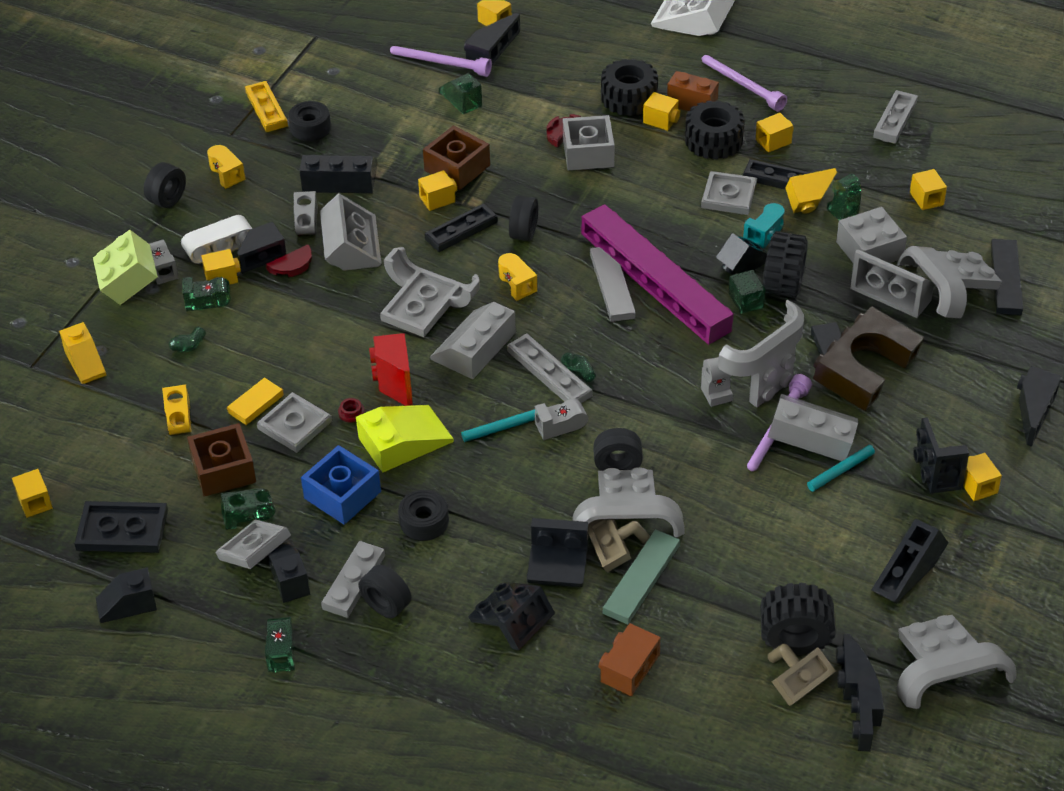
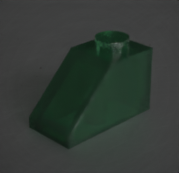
M469 73L439 87V92L463 115L482 106L481 84Z

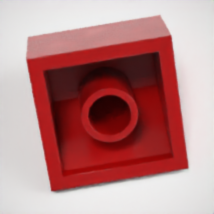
M405 333L374 336V347L369 348L371 363H376L375 366H371L373 381H378L381 393L405 406H413Z

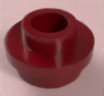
M355 398L345 399L338 409L340 419L349 423L356 422V417L365 413L363 404Z

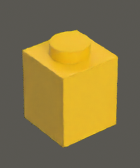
M482 0L477 3L478 22L486 26L512 15L511 3L505 0Z
M653 92L643 105V123L668 131L679 120V100Z
M781 113L767 117L757 122L755 140L768 153L792 143L793 124Z
M935 169L912 174L910 193L922 210L944 205L947 186Z
M444 170L418 179L419 196L429 211L455 202L456 183L453 178H449Z
M230 249L201 255L207 284L212 282L213 288L238 283L237 273L241 272L238 258H233Z
M986 453L969 456L963 487L973 501L997 494L999 491L1002 475Z
M39 469L12 478L26 518L53 509Z

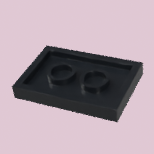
M85 501L74 543L76 551L159 553L168 514L167 503Z

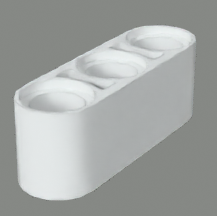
M235 215L187 233L182 238L181 245L191 261L199 264L202 263L201 255L230 249L231 252L240 249L252 227L244 216Z

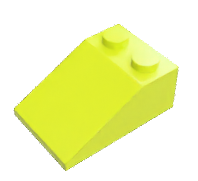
M429 405L378 407L356 417L358 438L382 473L454 442L453 437Z

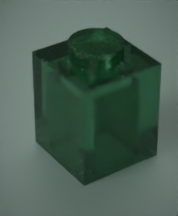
M753 270L730 276L729 296L740 314L764 308L765 288Z

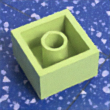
M131 230L119 236L113 243L93 257L100 291L119 305L123 304L158 277L150 244Z

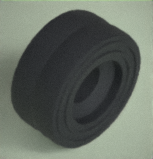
M305 101L296 104L289 111L290 131L297 139L314 141L323 138L329 133L331 128L330 113L324 104L317 101Z
M158 163L150 170L145 179V198L162 208L174 206L180 200L185 190V173L180 168L169 163Z
M515 197L509 218L510 238L523 241L532 240L537 226L539 211L536 198Z
M612 428L600 433L594 441V462L600 471L608 468L632 470L641 466L643 460L642 442L635 432L625 428ZM614 451H625L619 454L611 453Z
M432 490L413 491L406 495L399 504V524L403 533L409 538L418 541H428L439 537L447 529L449 523L448 505L444 497ZM420 512H429L431 514L430 517L420 519L416 516Z
M384 565L374 566L361 578L358 584L359 591L367 604L386 618H394L399 615L412 599L410 589L405 581L394 570Z

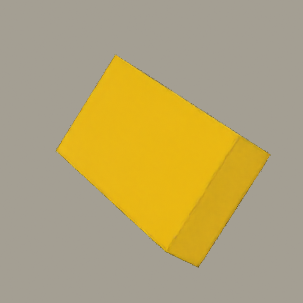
M264 377L227 406L228 413L247 425L283 397V389Z

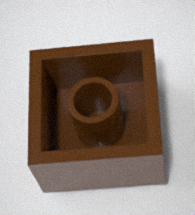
M453 125L423 149L424 171L434 174L444 170L449 178L454 179L457 189L461 190L490 166V144Z
M240 423L187 437L191 459L204 497L256 483L253 460Z

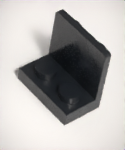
M928 417L922 418L920 428H917L916 431L917 447L913 449L914 460L916 463H920L922 482L927 483L930 494L962 490L969 458L967 445L939 448Z
M532 518V545L527 583L583 587L588 551V522Z
M502 582L494 588V591L484 601L477 604L475 610L468 617L471 622L499 626L510 647L520 650L555 614V611L541 586Z

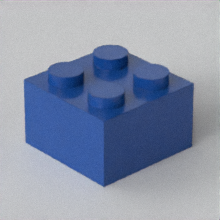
M339 445L301 477L304 499L344 525L381 492L379 470Z

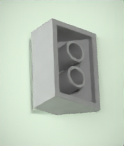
M338 193L320 210L325 260L342 270L379 267L382 263L375 214Z
M857 249L854 256L850 289L918 318L932 300L934 283Z
M496 302L474 310L430 356V359L474 379L516 333L515 311Z
M781 394L768 438L843 461L847 458L852 446L858 418Z

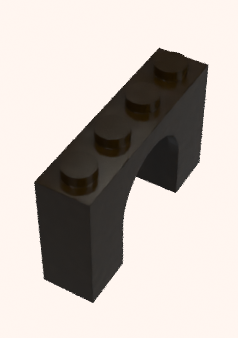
M871 306L865 314L861 312L857 316L852 327L847 326L840 339L838 341L834 340L830 344L825 355L820 354L813 365L816 368L813 380L866 412L879 398L885 379L859 364L852 353L861 350L873 351L905 369L918 355L924 337Z

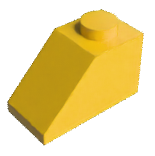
M836 168L790 177L785 189L793 213H810L817 208L837 173Z
M84 322L59 331L65 354L81 384L106 376L93 338Z

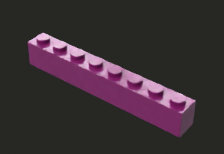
M604 204L582 216L581 234L595 247H600L617 261L626 274L708 345L732 332L734 314L731 310L720 303L713 294L700 286L695 279L687 275L680 266L667 258L647 238H644L630 224H627L615 211H612Z

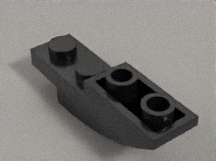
M844 634L842 646H837L836 663L842 664V670H838L837 686L838 688H843V700H851V713H856V720L852 721V739L858 740V751H871L873 726H881L884 712L882 692L868 657L850 634Z

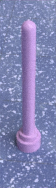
M398 46L390 48V52L393 55L473 69L478 75L485 77L489 76L492 68V61L488 58L481 57L474 61Z
M708 55L702 57L704 64L764 98L768 106L773 110L779 112L785 107L787 96L779 91L770 92Z
M802 374L794 375L789 383L790 393L788 396L796 399L806 396L812 387L811 380ZM770 427L747 464V468L750 471L757 470L774 439L768 438Z

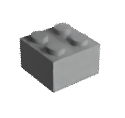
M609 115L563 118V144L567 170L614 167L615 145Z
M883 207L839 220L836 243L853 264L857 249L888 263L898 261L905 251L907 236Z

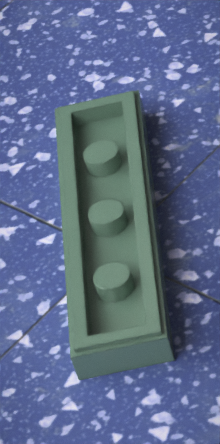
M655 529L603 606V614L628 625L679 548L680 539Z

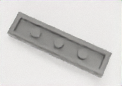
M600 247L590 248V256L610 322L635 319V309L621 265Z
M527 333L507 345V352L564 402L575 398L583 403L593 396V390Z

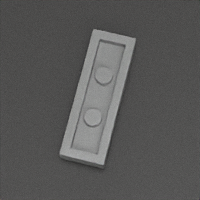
M896 90L874 130L873 138L896 144L917 104L918 96Z
M359 541L321 602L322 610L348 618L361 597L358 586L359 581L374 566L381 564L385 557V550Z

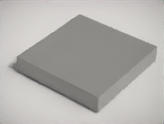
M710 171L701 201V208L749 215L757 178Z
M292 392L257 422V428L297 453L332 422V416Z
M254 520L215 553L221 561L251 569L288 539L291 534L287 527Z

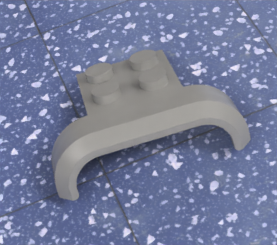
M911 246L903 252L896 264L897 266H920L938 288L939 304L936 309L937 314L948 318H962L967 302L966 288L998 290L1002 282L995 274V271L983 261L982 256L975 252L958 253L953 250L943 252L936 251L932 247Z
M404 247L393 248L384 259V266L391 279L402 288L380 313V318L385 323L425 337L449 306L461 308L472 300L480 289L479 277L477 274H474L471 284L460 283L414 265L408 259Z
M786 300L787 314L784 316V322L786 323L756 346L748 350H737L729 345H725L719 353L718 368L732 376H751L749 402L755 407L771 400L775 393L783 387H788L793 378L796 344L802 338L804 314L792 301Z
M641 467L632 470L608 468L604 471H598L599 496L588 498L580 503L574 511L572 521H583L589 524L598 519L661 518L672 525L674 537L684 534L683 514L680 507L675 501L666 496L655 495L653 470Z
M943 615L937 619L922 623L917 622L910 626L899 628V639L917 659L903 671L897 684V695L906 707L920 708L922 694L928 687L961 676L997 668L999 671L1004 670L1006 672V679L1009 683H1013L1017 677L1014 662L998 645L989 642L977 643L953 615Z

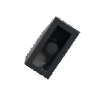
M273 222L253 228L248 232L237 252L241 273L266 265L287 254L284 237Z
M732 233L716 258L723 263L721 267L730 274L734 275L737 272L745 276L766 263L767 251L757 243Z
M148 567L119 574L96 597L100 623L157 610Z

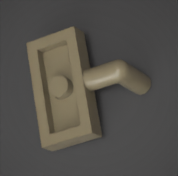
M598 519L588 524V534L602 567L607 572L631 559L623 539L634 534L642 544H646L650 538V535L637 521H632L620 529L615 519Z
M781 644L768 654L770 662L776 663L783 658L790 667L772 681L789 706L836 672L819 647L801 660L797 658L787 644Z

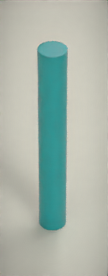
M535 409L461 432L464 442L534 421Z
M867 445L807 482L809 490L812 492L875 454L873 446Z

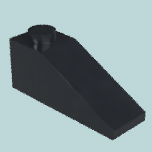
M514 13L475 31L464 44L466 59L475 61L481 57L491 59L493 65L520 33V14Z
M1034 366L1030 367L1027 375H1021L1017 385V389L1021 390L1019 406L1026 444L1029 446L1033 445L1058 394L1062 377Z
M915 518L871 590L897 604L935 566L949 542L939 529Z
M289 537L266 556L283 603L311 595L306 569L297 548Z

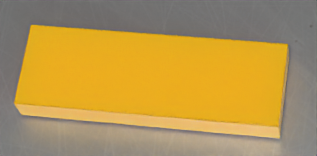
M267 81L245 86L246 94L266 132L288 127L287 119Z

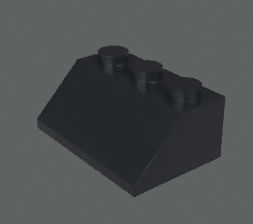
M302 155L299 170L302 192L373 193L377 159L373 156Z

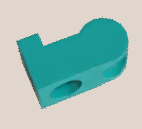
M776 203L767 204L763 209V213L756 220L749 218L744 223L743 238L765 248L770 243L775 231H780L783 228V216L785 214L783 206Z

